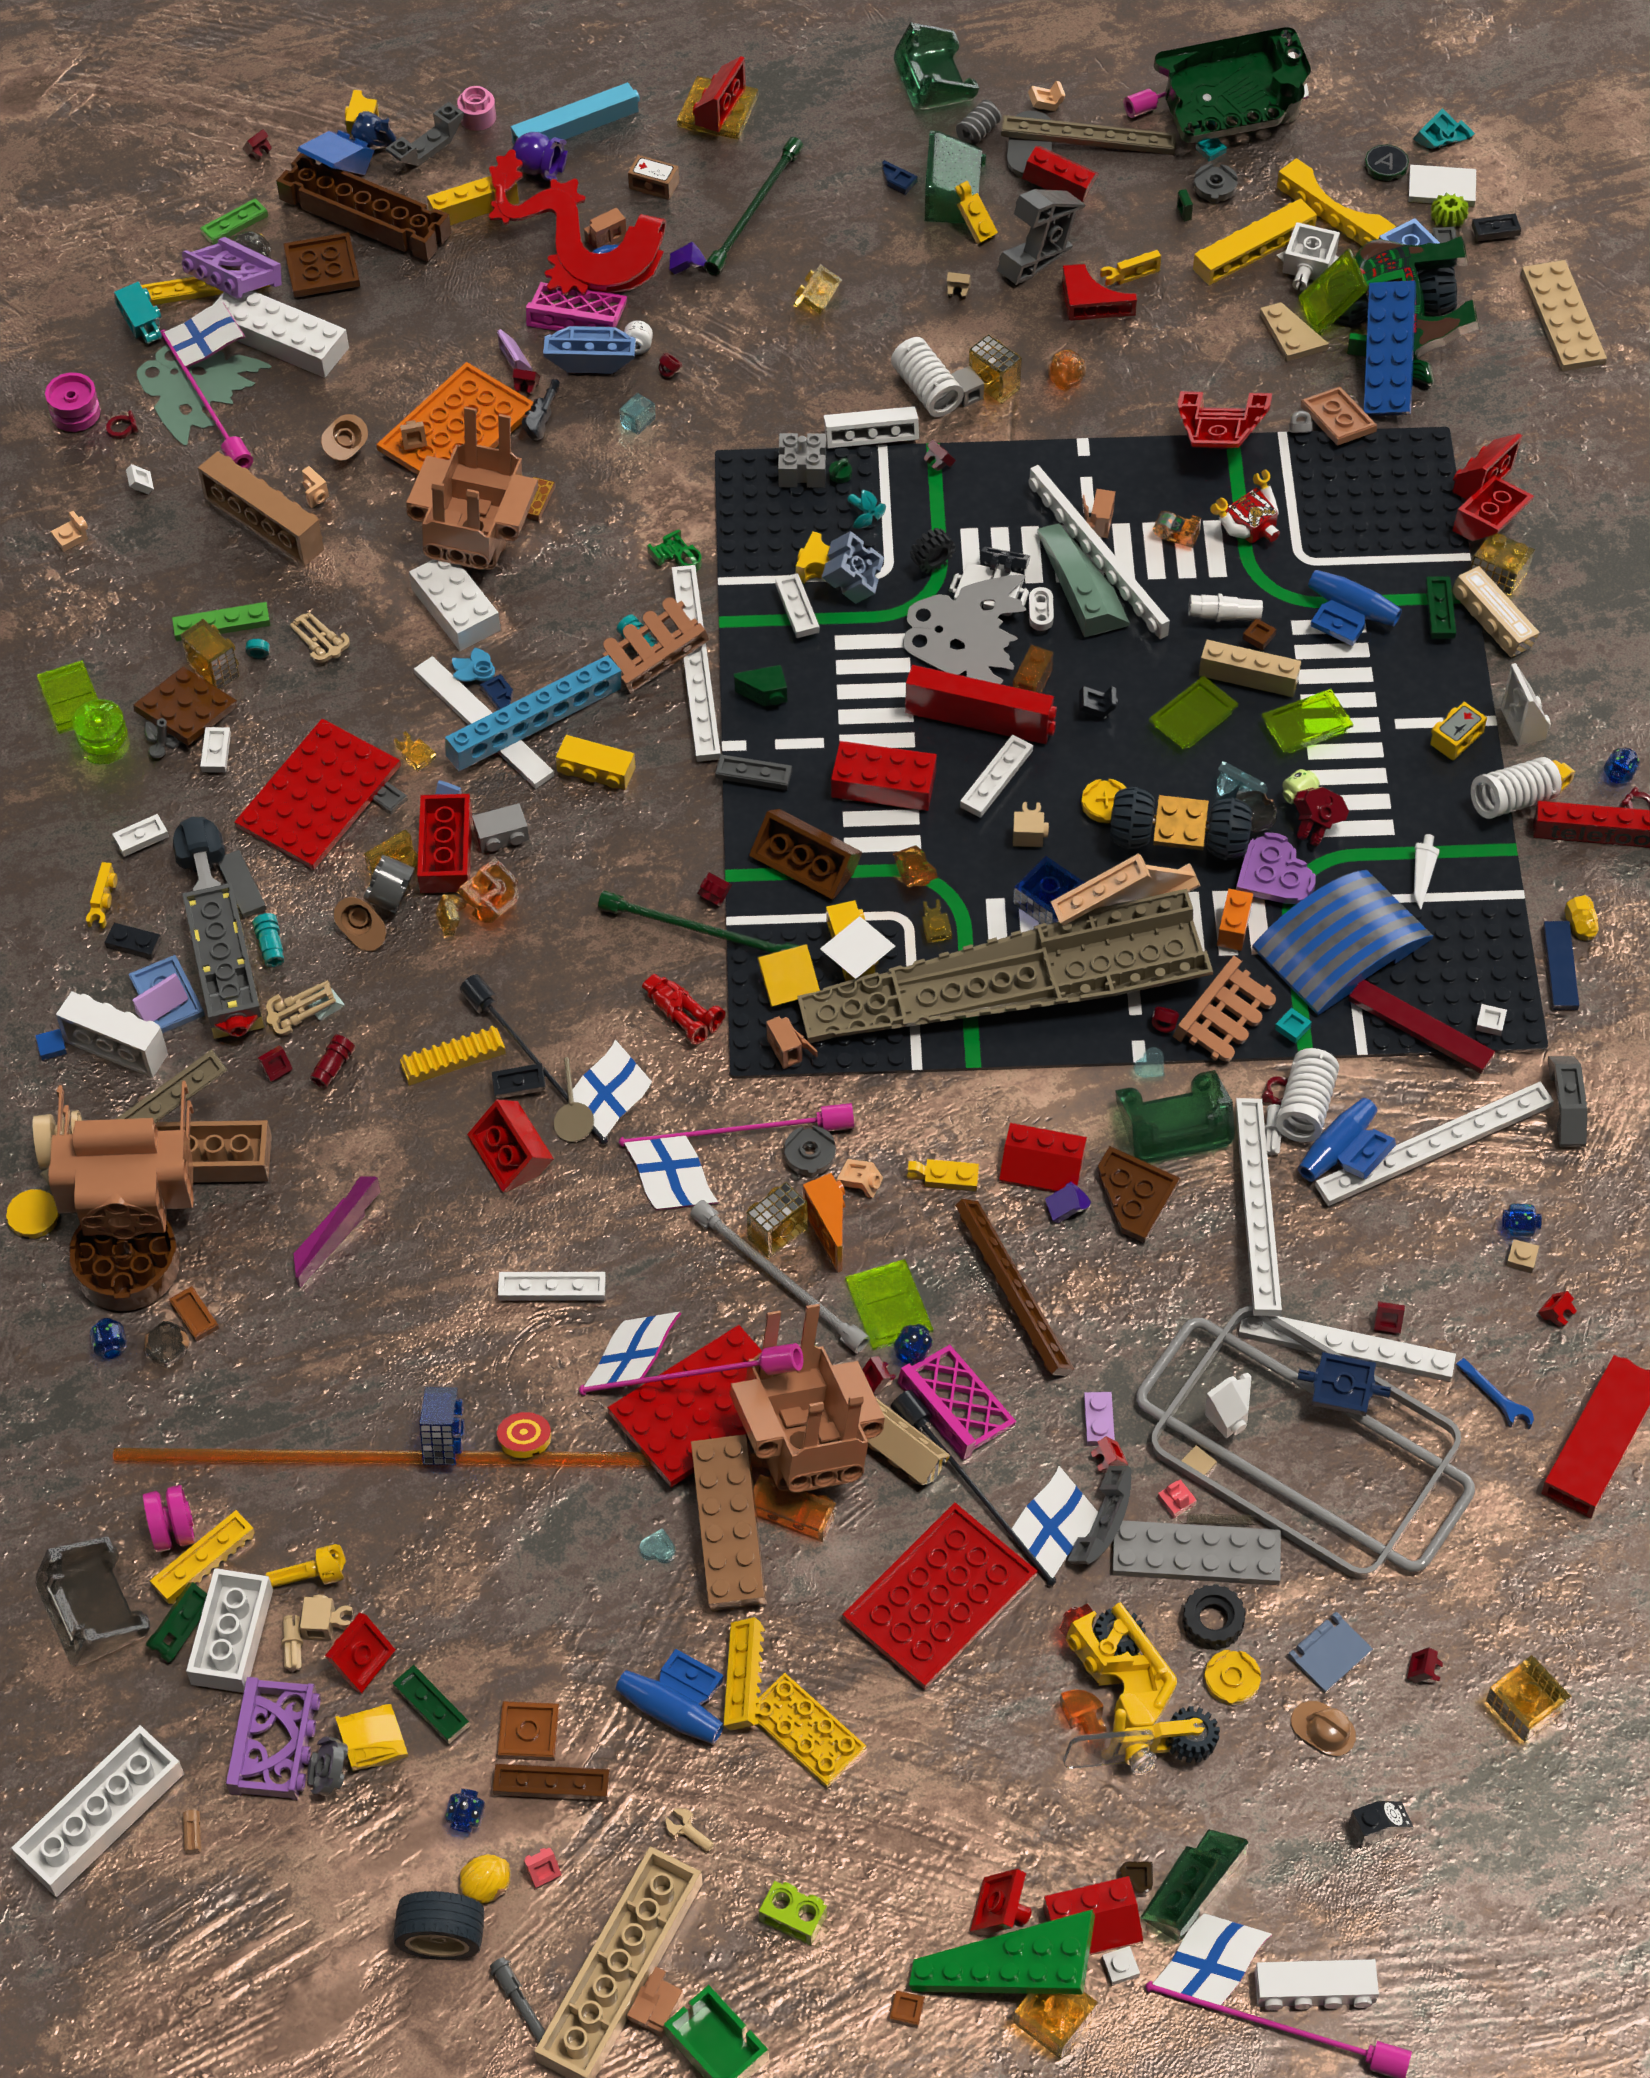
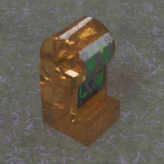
M1162 511L1156 520L1153 532L1159 538L1193 548L1200 534L1201 518L1192 515L1191 519L1176 516L1170 511Z

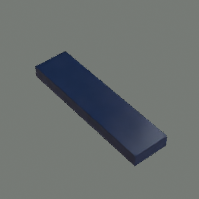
M1544 921L1543 930L1552 1009L1578 1010L1579 997L1570 921Z

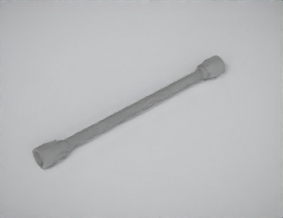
M705 1200L699 1201L692 1208L690 1216L705 1229L710 1227L713 1230H717V1232L751 1258L763 1270L768 1272L770 1276H773L775 1280L805 1303V1305L820 1304V1302L805 1292L803 1288H800L798 1284L768 1261V1259L746 1243L739 1235L722 1223V1220L718 1217L720 1213ZM820 1304L819 1316L838 1331V1334L842 1336L840 1341L856 1354L861 1352L868 1344L870 1337L855 1324L849 1326L847 1323H843Z

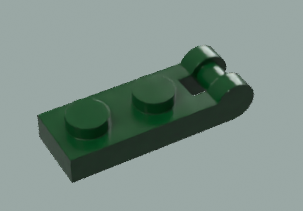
M194 1582L188 1583L158 1629L148 1639L146 1646L152 1651L157 1650L163 1660L167 1663L170 1662L201 1619L207 1593ZM166 1635L172 1639L170 1645L163 1641Z

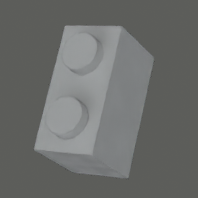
M520 803L472 816L474 832L482 853L496 851L499 848L529 841L528 826Z

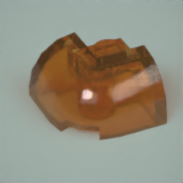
M496 857L480 868L477 874L460 886L457 891L474 908L472 916L485 923L494 922L511 909L519 899L517 879Z

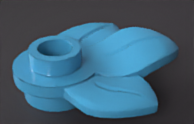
M479 648L473 649L471 658H452V665L456 670L453 677L460 681H488L495 676V667L490 662L489 654Z

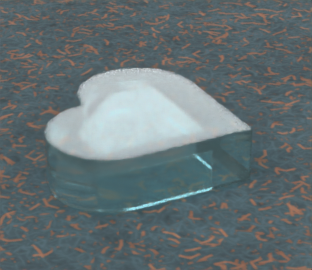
M1156 1047L1147 1049L1143 1054V1058H1140L1134 1064L1136 1075L1143 1078L1164 1077V1057L1162 1051Z
M663 1528L644 1538L640 1543L641 1556L646 1560L657 1559L661 1563H669L676 1556L675 1546Z

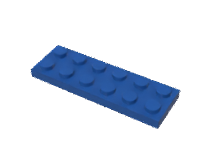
M1415 280L1369 283L1364 412L1368 416L1411 415L1416 302Z

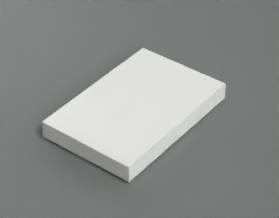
M1410 165L1408 202L1433 203L1438 195L1444 196L1447 192L1449 195L1456 193L1457 197L1463 196L1464 201L1468 202V206L1475 207L1476 169Z

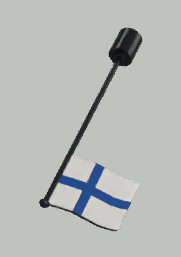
M478 974L468 977L461 984L460 992L478 1013L491 1012L535 1064L541 1063L495 1010L498 996ZM616 1039L606 1055L590 1068L573 1088L574 1102L585 1104L594 1115L592 1132L600 1140V1145L608 1143L607 1136L615 1125L644 1097L652 1084V1081ZM544 1067L547 1079L569 1103L568 1094Z
M907 1390L900 1394L892 1402L891 1409L918 1431H924L936 1445L950 1455L928 1428L931 1424L929 1420L932 1415L912 1390ZM950 1456L948 1461L1048 1581L1047 1585L1054 1586L1056 1584L1055 1575L1066 1558L1071 1554L1077 1538L1089 1535L1098 1511L1062 1468L1058 1466L1049 1484L1026 1506L1011 1529L955 1459Z

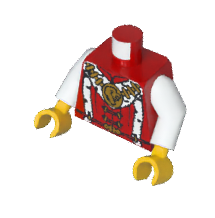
M1267 470L1261 472L1263 480L1260 479L1258 473L1253 476V482L1261 487L1260 490L1256 487L1230 506H1228L1224 498H1219L1216 500V503L1211 505V513L1220 515L1219 520L1230 536L1245 539L1250 543H1254L1263 536L1270 542L1278 538L1280 531L1275 527L1279 512L1271 486L1267 485L1270 479V473Z

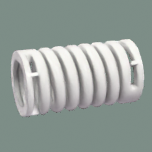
M921 337L910 338L895 349L891 357L892 366L914 392L915 396L918 397L919 401L922 402L930 415L933 417L945 416L959 406L964 396L963 388L950 374L949 370L946 369L945 365L942 364L941 360L937 358L924 339Z
M1546 757L1536 758L1476 777L1471 785V799L1475 809L1481 816L1492 819L1525 807L1537 805L1538 801H1548L1557 798L1561 791V775L1553 761Z
M1308 1048L1300 1050L1294 1057L1284 1097L1276 1119L1278 1131L1291 1140L1311 1142L1319 1138L1322 1133L1339 1072V1063L1330 1053L1320 1049Z

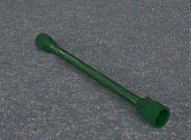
M796 137L788 139L782 149L783 153L780 161L722 247L714 250L704 264V268L709 274L719 275L724 268L727 253L787 164L794 162L803 150L804 145L800 139Z
M605 890L601 893L598 901V909L615 914L618 912H628L765 952L776 953L800 946L787 942L783 945H775L682 917L662 913L650 908L647 909L646 907L629 903L624 900V896Z

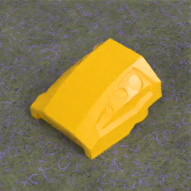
M391 1704L381 1705L344 1717H335L343 1743L348 1746L347 1755L352 1771L383 1766L408 1757Z

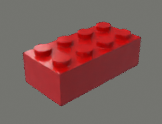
M840 741L831 779V797L928 811L936 776L937 754Z
M470 794L420 795L417 870L420 893L470 892L472 805Z

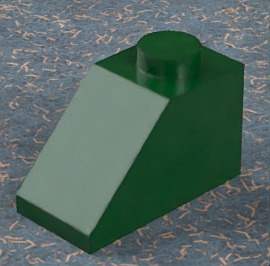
M781 665L734 673V689L736 693L762 706L779 705L788 702L787 685Z

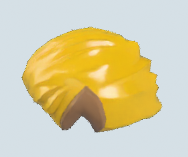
M486 1854L473 1857L460 1872L461 1892L464 1896L473 1898L479 1903L494 1902L500 1895L506 1894L510 1884L509 1863L495 1855Z

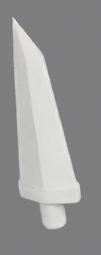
M1431 834L1424 836L1423 843L1415 844L1414 898L1420 910L1422 909L1440 851L1433 846L1434 836Z

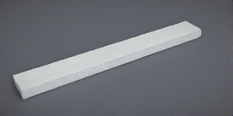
M433 656L414 668V674L468 725L492 714L481 701L454 678ZM522 740L497 752L535 789L554 777V771Z

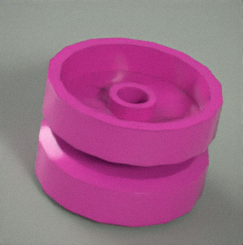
M81 373L61 374L52 379L47 385L45 397L52 422L57 428L69 432H78L91 427L99 419L100 405L94 382L88 376Z
M182 1485L167 1488V1506H164L162 1496L157 1491L143 1494L146 1518L156 1553L171 1550L172 1531L177 1543L181 1547L195 1544L192 1513L189 1502L186 1501Z

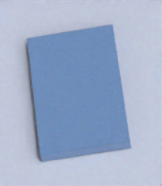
M176 955L129 974V978L138 996L175 973L178 976L188 1000L154 1021L161 1027L162 1034L205 1016L204 1010Z

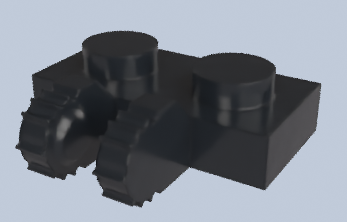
M984 547L981 550L979 560L985 561V564L990 566V570L993 571L997 569L999 564L1004 565V573L1010 574L1011 570L1022 571V569H1026L1031 555Z

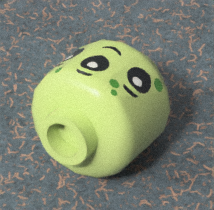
M1300 769L1294 772L1283 782V797L1285 800L1292 804L1298 791L1308 788H1319L1320 782L1317 776L1310 770Z

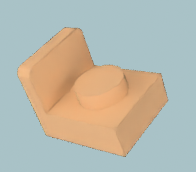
M308 466L302 470L304 479L302 483L306 489L305 494L308 506L313 508L324 502L329 497L326 481Z
M74 511L69 512L71 521L51 531L52 538L63 552L88 540L86 529H88L87 523L82 516L78 517Z
M847 1159L836 1180H840L845 1187L860 1188L867 1197L873 1198L881 1185L883 1177L873 1162Z

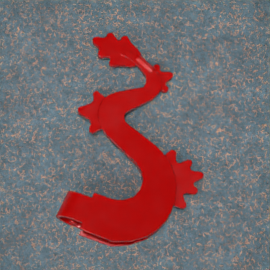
M510 149L504 156L496 157L498 165L489 167L492 185L495 190V201L491 202V207L494 210L489 214V220H502L504 225H508L509 221H523L546 212H552L557 217V254L549 255L547 258L554 268L546 270L544 273L546 278H551L547 284L549 291L561 288L562 294L567 295L572 288H577L581 295H585L589 288L599 292L619 293L642 286L654 276L664 254V251L659 250L665 234L666 219L640 214L635 226H629L623 241L617 248L608 253L597 254L589 252L583 246L580 237L577 205L584 203L586 197L577 192L578 179L574 178L566 183H560L556 179H552L550 189L537 193L519 206L512 205L508 202L505 192L509 191L517 181L522 179V172L517 170L523 166V162L516 158V151L514 149Z

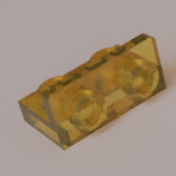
M820 264L815 271L811 269L804 278L807 283L805 286L803 284L800 285L794 294L797 299L793 304L797 307L802 301L819 314L824 310L842 281L841 278Z
M406 829L364 853L367 871L371 876L382 855L389 856L411 867L418 865V854L413 849L411 835Z

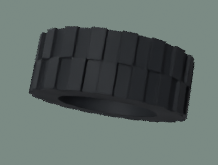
M1213 1584V1586L1204 1585L1200 1589L1197 1588L1192 1595H1189L1184 1606L1182 1622H1184L1183 1628L1187 1632V1637L1190 1640L1192 1639L1197 1646H1202L1207 1650H1220V1648L1230 1647V1644L1235 1643L1243 1632L1246 1614L1243 1602L1234 1591H1230L1225 1586L1221 1587ZM1209 1605L1220 1606L1226 1611L1228 1621L1220 1629H1209L1201 1622V1611Z

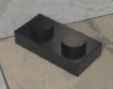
M1516 213L1472 219L1471 226L1477 241L1520 236L1521 227Z
M114 922L104 943L106 948L153 960L162 938L160 934Z
M542 1063L492 1072L496 1099L547 1090Z

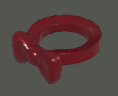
M131 410L128 411L129 416L118 415L107 422L106 431L110 437L124 439L133 432L138 433L136 420ZM125 421L131 423L123 432L111 430L115 422Z
M1634 787L1619 805L1620 808L1626 806V808L1634 809L1631 799L1639 798L1645 800L1650 806V795L1645 792H1639L1638 787Z
M1279 1076L1270 1078L1262 1094V1102L1281 1106L1283 1098L1278 1099L1273 1096L1271 1086L1273 1084H1281L1286 1087L1288 1079Z

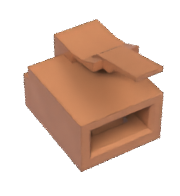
M614 208L591 219L590 226L584 228L585 241L595 249L603 245H614L622 241L627 232L626 218L617 208Z
M1097 489L1091 517H1089V507L1086 505L1085 495H1083L1084 517L1099 537L1108 538L1114 512L1115 491Z
M778 1016L766 1021L767 1040L783 1069L802 1062V1047L808 1049L815 1057H818V1051L803 1035L793 1028L787 1017L781 1019Z
M655 1966L644 1987L641 1986L627 2014V2018L630 2022L636 2025L639 2024L640 2027H645V2030L648 2029L653 2034L655 2032V2035L663 2038L665 2034L664 2023L676 2014L684 1999V1993L682 1989L664 1981L663 1978L666 1971Z

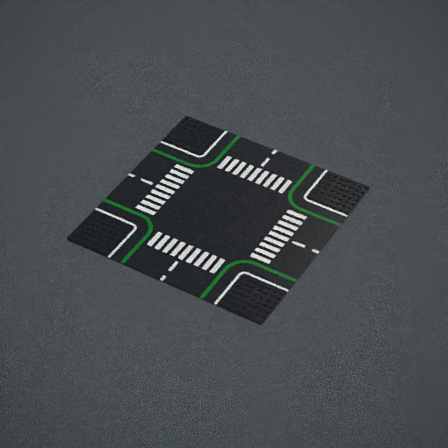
M1448 427L1377 429L1374 433L1340 445H1336L1324 431H1311L1308 433H1250L1239 448L1230 449L1192 447L1188 435L938 443L956 460L951 467L946 465L940 471H936L932 467L936 459L930 464L924 460L929 450L927 447L929 443L857 445L828 448L826 446L825 487H807V483H798L797 487H779V448L717 450L715 452L722 755L792 766L788 790L723 780L725 881L732 884L726 895V930L775 945H783L786 942L800 946L807 944L820 991H822L826 987L846 982L841 966L820 949L832 939L826 922L827 906L855 900L858 910L862 909L864 912L865 921L895 945L893 949L878 960L879 964L875 965V973L883 974L889 972L890 968L900 965L902 967L913 965L914 961L925 959V961L934 959L944 952L951 954L963 950V947L973 945L974 947L987 943V940L995 937L998 940L1011 936L1012 932L1021 930L1022 933L1032 930L1034 926L1042 924L1040 922L1041 907L1046 909L1045 923L1047 911L1052 914V923L1058 922V917L1051 901L1071 891L1072 875L1077 877L1078 881L1080 879L1086 883L1139 854L1142 856L1145 865L1180 869L1189 863L1191 864L1201 885L1188 892L1193 906V921L1202 950L1207 951L1213 970L1212 975L1117 996L933 1022L817 1041L810 1044L818 1051V1057H815L808 1049L802 1047V1062L783 1069L767 1040L766 1021L778 1016L781 1019L787 1017L793 1028L808 1041L798 1000L771 1007L757 958L772 953L727 941L730 1076L732 1078L1225 1062L1219 1058L1216 1061L1210 1058L1212 1053L1198 1043L1195 1045L1189 1043L1191 1038L1187 1035L1182 1042L1174 1038L1173 1035L1179 1023L1233 956L1242 961L1238 968L1241 972L1249 971L1251 979L1264 988L1266 985L1272 988L1270 992L1275 995L1276 1002L1270 1009L1258 1006L1257 1010L1262 1014L1260 1024L1258 1026L1244 1024L1243 1027L1248 1031L1249 1036L1243 1044H1237L1233 1040L1229 1043L1234 1048L1235 1054L1228 1062L1294 1060L1296 1053L1308 1048L1326 1051L1335 1058L1446 1055L1349 1002L1350 994L1319 1015L1298 996L1252 948L1255 941L1296 904L1280 903L1253 896L1242 951L1217 946L1228 889L1236 890L1245 855L1236 860L1216 858L1207 850L1208 832H1205L1203 850L1153 845L1155 833L1153 823L1150 842L1146 846L1137 849H1126L1118 846L1110 838L1111 824L1097 822L1089 818L1082 808L1083 790L1088 784L1098 779H1102V781L1114 779L1122 783L1126 788L1138 787L1148 791L1155 799L1153 818L1154 815H1157L1159 795L1209 801L1206 821L1210 820L1211 808L1215 802L1227 798L1243 801L1252 810L1253 818L1251 820L1249 843L1252 839L1255 840L1258 837H1262L1267 832L1286 836L1288 842L1296 849V858L1305 861L1307 867L1313 874L1315 873V888L1313 892L1342 876L1368 870L1433 935V939L1396 964L1391 961L1364 980L1494 1050L1495 1053L1547 1050V1032L1512 814L1510 812L1487 819L1477 812L1471 799V785L1476 777L1504 769L1482 626L1452 593L1456 625L1455 639H1431L1426 577H1450L1451 588H1453L1457 577L1472 569L1468 539L1452 531L1457 511L1462 506L1461 496L1452 492L1455 484L1453 478L1457 470L1451 432ZM842 458H847L852 467L851 479L846 483L833 482L829 477L830 465ZM1039 465L1084 520L1083 495H1085L1086 505L1089 507V517H1091L1096 490L1115 491L1114 512L1108 538L1100 537V539L1170 620L1168 636L1159 639L1154 632H1151L1143 618L1136 615L1133 606L1128 600L1125 601L1117 587L1112 585L1129 620V626L1084 637L1037 533L1038 528L1060 522L1056 519L1054 512L1044 505L1038 493L1033 492L1030 488V468ZM1267 470L1270 473L1267 485L1271 486L1279 512L1275 527L1280 531L1278 538L1270 542L1263 536L1254 543H1250L1245 539L1230 536L1219 520L1220 515L1211 513V505L1216 503V500L1219 498H1224L1228 506H1230L1256 487L1260 490L1261 487L1253 482V476L1258 473L1260 479L1263 480L1261 472ZM866 490L876 497V506L880 503L886 505V511L878 520L872 516V523L869 526L856 529L853 528V524L864 512L849 503L848 497L854 494L861 499V491ZM1162 512H1169L1176 517L1186 519L1180 532L1174 531L1166 525L1157 524ZM1061 522V523H1060L1061 526H1062V527L1066 530V532L1068 533L1067 528H1066L1065 525ZM934 528H941L956 545V548H954L955 553L951 554L952 558L950 560H946L947 564L945 566L941 565V569L937 570L935 568L934 572L931 573L929 571L925 573L911 559L910 551L913 550L911 547L913 544H917L915 541L921 539L923 533L928 534L930 529L934 531ZM850 531L864 541L863 547L866 549L872 547L884 557L881 572L875 575L879 579L875 594L855 604L842 594L840 586L835 588L822 578L808 579L802 584L819 624V633L796 638L775 585V579L796 574L799 551L801 548H805L812 532L822 534V542L828 546L831 545V541ZM1072 538L1081 548L1080 543L1075 538ZM984 547L1031 555L1026 569H1022V571L1011 570V572L1025 575L1021 588H1026L1029 594L1038 587L1047 588L1052 592L1054 618L1053 625L1049 629L1043 631L1034 629L1029 622V595L1024 606L1027 609L1026 611L1015 612L1011 616L1000 615L998 618L1003 623L999 628L1018 638L1015 641H1010L1009 645L1004 648V651L1010 656L1009 660L1013 663L1014 669L1010 670L989 666V669L994 675L1003 679L1001 685L1054 696L1053 706L1057 707V712L1054 720L1056 727L1053 736L1049 735L1046 744L1024 740L1033 745L1032 753L980 818L961 808L960 801L1009 740L1010 736L905 713L906 681L912 665L938 671L943 670L910 654L904 648V636L912 628L907 622L909 607L920 600L938 594L948 595L954 600L955 593L949 591L954 575L958 573L963 575L968 562L990 567L985 564V561L979 560L981 550ZM1087 553V554H1086L1087 557H1088V558L1093 562V564H1094L1093 559H1092L1091 556ZM999 564L997 569L1004 570V565ZM1098 569L1107 579L1106 574L1101 569ZM1315 570L1342 576L1381 594L1402 609L1398 622L1393 627L1365 619V628L1353 646L1311 627V620L1321 605L1328 602V600L1308 587L1312 574ZM960 579L957 580L955 589L958 588ZM1019 593L1017 599L1021 600L1023 593ZM1220 593L1223 596L1237 597L1239 599L1262 600L1263 611L1261 621L1274 627L1276 635L1264 650H1261L1243 640V633L1253 621L1220 620V622H1216L1215 619L1191 617L1188 615L1190 595L1217 596ZM920 609L916 612V618L919 621L924 622L931 617L928 609ZM936 626L935 631L937 633H941L943 631V627ZM919 634L912 639V643L915 647L921 648L927 644V638ZM958 639L950 641V648L955 650L965 649V644ZM1206 640L1301 661L1299 679L1294 696H1285L1199 676L1201 656ZM781 665L787 685L788 702L779 705L762 706L736 693L734 689V673ZM967 671L959 675L967 677ZM1085 686L1105 693L1110 686L1116 687L1117 707L1105 719L1079 711V690ZM1463 702H1466L1487 717L1485 730L1455 760H1451L1430 745L1432 739L1431 731L1437 722H1442L1447 718L1451 709L1454 707L1458 708ZM840 741L937 754L936 776L929 810L831 797V779ZM1300 769L1312 771L1320 782L1319 787H1324L1342 796L1349 810L1345 821L1332 824L1331 829H1326L1318 846L1310 844L1314 827L1311 828L1305 840L1298 838L1297 833L1302 822L1298 820L1300 814L1296 805L1288 803L1283 797L1284 780ZM1263 794L1266 795L1268 800L1273 799V803L1265 805ZM1024 802H1027L1028 810H1035L1036 803H1040L1041 812L1044 813V822L1049 823L1048 837H1043V847L1013 846L1014 812H1022ZM781 809L863 852L854 874L835 899H831L749 856L767 811ZM1431 834L1434 836L1433 846L1440 851L1422 909L1420 910L1414 898L1415 844L1423 843L1424 836ZM1047 857L1052 860V871L1053 862L1059 865L1057 869L1058 880L1060 877L1059 867L1061 866L1065 869L1064 885L1052 877V871L1051 876L1046 873ZM1066 870L1071 873L1070 889L1065 886ZM1015 889L1020 891V908L1014 904V900H1016ZM1021 893L1027 896V903L1028 898L1033 900L1032 916L1027 913V903L1025 906L1026 912L1021 909ZM1034 902L1040 905L1039 921L1033 917V913H1035L1034 908H1036L1034 907ZM1228 983L1225 987L1230 990L1232 985ZM1239 990L1236 992L1237 996L1250 1005L1254 1002ZM1214 1000L1211 1005L1216 1007L1219 1003ZM1482 1004L1507 1010L1501 1036L1476 1030ZM1156 1007H1165L1178 1012L1179 1018L1172 1032H1160L1152 1025L1153 1013ZM1226 1008L1221 1011L1235 1022H1238L1240 1019ZM1290 1008H1293L1312 1022L1310 1029L1296 1043L1275 1030L1276 1023ZM1200 1018L1198 1023L1202 1025L1204 1020ZM1158 1020V1023L1162 1026L1167 1027L1170 1025V1023ZM1209 1026V1031L1224 1040L1226 1036L1213 1026Z

